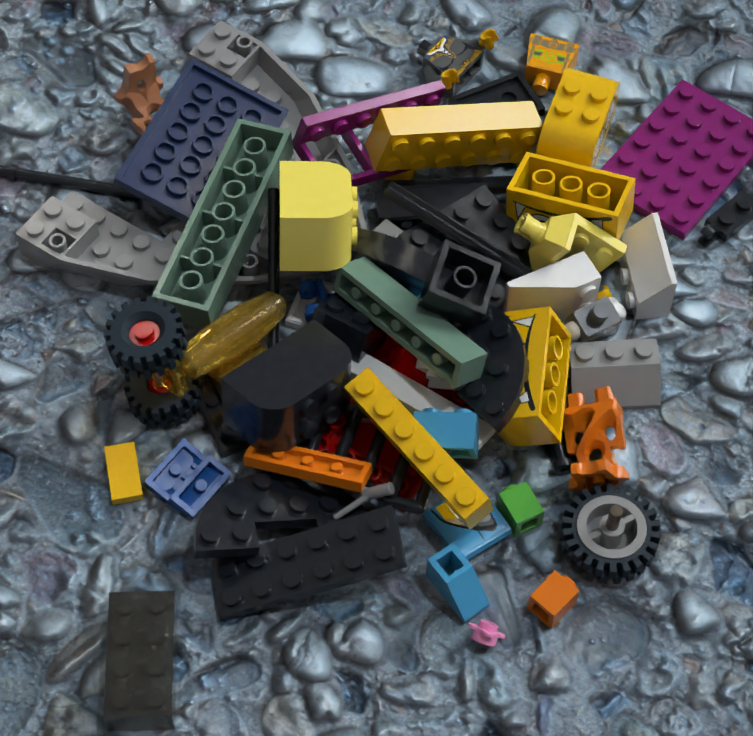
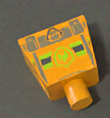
M533 33L530 34L525 79L528 84L532 85L536 95L544 96L548 89L557 90L567 67L575 68L580 45Z

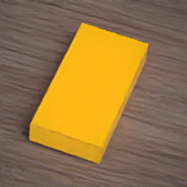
M135 442L105 446L104 451L113 505L144 500Z

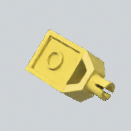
M526 212L524 216L522 215L514 227V233L521 235L531 243L528 253L531 268L534 271L584 251L600 273L623 256L627 247L626 244L577 213L550 217L543 223Z

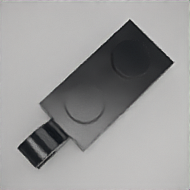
M742 190L706 218L705 227L700 231L703 236L697 242L707 248L717 238L726 242L753 220V197Z

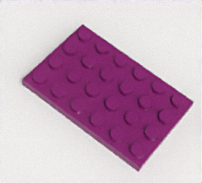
M682 79L600 170L636 178L633 210L644 217L658 212L662 228L684 241L753 160V119Z

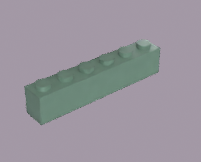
M366 257L350 261L347 265L337 270L333 290L357 310L368 316L374 324L454 389L481 378L488 353L440 315L417 306L419 299Z

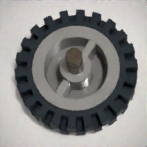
M606 483L605 490H601L600 484L593 485L592 492H589L587 488L582 490L580 498L575 495L571 500V504L567 505L560 528L561 549L563 553L567 552L566 560L569 564L576 563L575 571L579 574L585 570L588 572L587 579L593 581L594 576L597 575L600 576L599 583L607 584L608 578H613V584H620L623 577L629 582L634 579L635 573L640 576L644 573L646 566L649 568L661 538V532H659L661 525L660 520H655L657 515L655 509L648 510L650 502L646 498L642 501L638 500L639 493L633 490L631 495L625 493L626 486L620 485L619 491H613V484Z

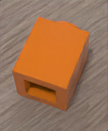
M554 570L530 595L527 609L552 629L576 604L580 590L577 589L575 582L565 575L562 576Z

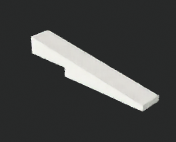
M368 354L359 363L354 361L351 363V380L368 367L413 416L414 411H423L425 408H437L442 412H454L455 409L461 408ZM480 418L478 451L495 433V430Z

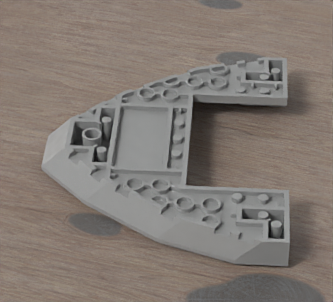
M221 20L188 53L189 61L193 58L288 109V114L280 128L291 131L292 141L302 117L323 112L314 93L262 41ZM336 135L324 137L316 142L310 141L305 143L316 161L339 164L348 169L351 175H354L352 166ZM293 148L294 153L290 161H301ZM72 191L63 201L51 196L15 235L20 253L42 267L57 268L68 273L91 276L93 279L127 287L157 286L187 223L181 220L165 239L160 241ZM357 191L358 219H356V227L367 229ZM268 210L233 287L268 282ZM335 270L280 271V280L334 272Z

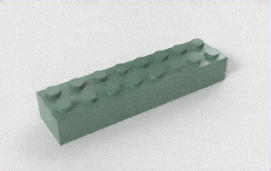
M237 119L151 296L154 298L155 303L158 302L159 298L164 299L167 306L171 303L175 307L176 312H179L183 324L213 331L268 210V189L278 188L280 184V161H290L294 153L290 130Z

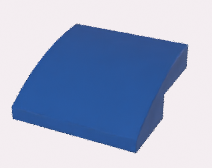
M183 438L145 479L143 486L179 512L193 519L232 475V472L212 455L208 454L205 456Z

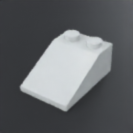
M582 251L507 282L503 313L550 306L560 320H565L575 310L597 300L602 277L586 253Z

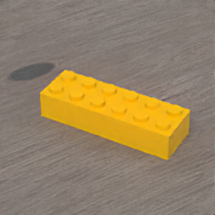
M533 101L381 108L365 143V147L374 171L391 172L404 169L419 170L435 167H468L482 164L520 163L525 153L531 151L541 133L543 123Z

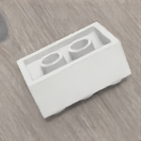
M657 212L651 213L624 230L619 240L626 244L627 247L625 254L617 259L616 262H620L621 285H626V305L628 309H632L634 320L669 316L678 284Z

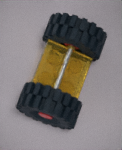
M146 296V302H141L140 297L134 298V304L129 306L126 301L121 304V312L115 309L111 313L113 320L107 319L105 324L107 330H104L105 343L116 368L120 367L121 373L125 374L126 382H123V388L135 418L138 417L139 421L144 425L149 421L151 428L157 429L158 424H162L163 429L170 428L169 423L175 422L177 427L182 424L181 419L183 417L187 420L193 417L191 410L197 412L199 409L198 399H203V388L195 364H192L188 356L184 358L183 350L187 351L188 344L182 318L171 303L167 306L164 299L159 298L158 302L155 303L154 298Z

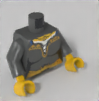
M487 29L481 33L480 37L472 40L456 39L449 35L443 36L435 45L423 40L417 48V54L424 57L423 75L426 82L431 83L441 80L446 87L444 92L449 97L456 95L482 69L484 49L492 50L494 48L493 42L499 40L495 30Z

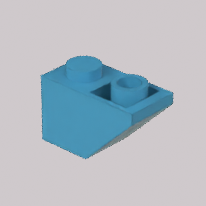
M425 408L423 411H414L415 419L452 458L478 459L480 421L477 413L462 408L455 409L454 412H442L437 408Z
M451 543L427 559V578L464 624L490 607V602L473 566L454 543Z

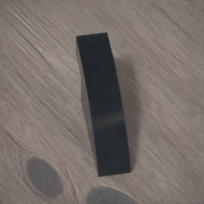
M357 228V245H352L350 261L366 257L412 293L415 288L423 290L434 256L387 234Z

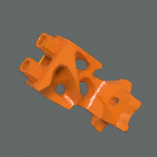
M608 386L594 390L596 401L594 403L586 404L583 393L577 392L566 395L563 429L567 452L570 456H576L578 459L577 463L571 464L572 476L568 482L570 491H582L587 488L589 492H592L593 485L600 484L601 490H605L606 483L613 484V491H615L625 481L630 480L629 473L624 466L618 465L613 451L614 449H626L623 408ZM608 427H613L615 430L613 440H609L606 435ZM578 433H583L584 435L578 445L575 437ZM599 449L602 452L601 458L590 461L591 452Z

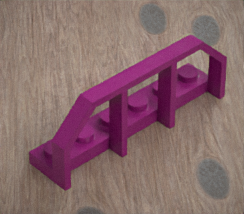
M441 80L302 117L292 141L293 148L301 161H316L305 143L310 141L316 142L331 135H341L364 172L351 175L352 186H360L413 170L374 171L369 155L354 134L353 129H363L374 124L381 108L438 106L446 87Z

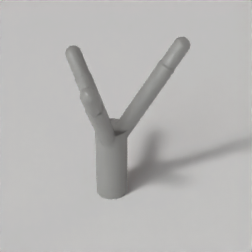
M388 482L369 488L365 486L362 496L334 514L333 519L338 520L369 500L393 495L395 492L394 485Z

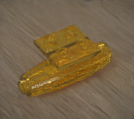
M269 291L238 304L214 320L187 343V351L183 350L184 358L181 362L178 361L180 368L190 378H197L207 374L221 382L222 377L267 350L258 342L286 315V302L284 298L279 294L270 293Z

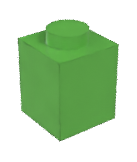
M527 481L519 485H508L499 493L497 509L510 526L514 538L542 526L545 511Z

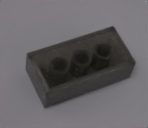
M175 590L109 592L103 716L108 732L175 729L178 604Z

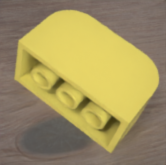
M280 161V271H331L344 267L351 260L352 245H357V186L351 185L349 170L332 162Z

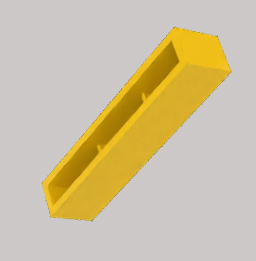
M368 367L344 386L351 400L470 530L494 510L489 497Z

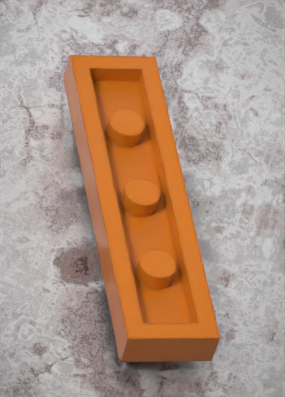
M250 444L243 456L244 466L361 493L372 474V463L298 446L282 452H266Z

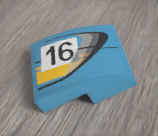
M444 501L422 513L424 522L442 539L443 547L445 548L454 543L467 560L512 534L510 526L493 503L494 510L471 530Z

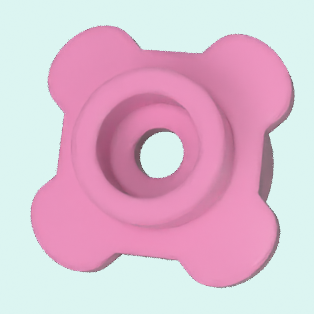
M481 619L479 624H468V627L473 629L471 638L479 643L496 646L498 638L505 639L506 635L498 632L499 626L493 622Z

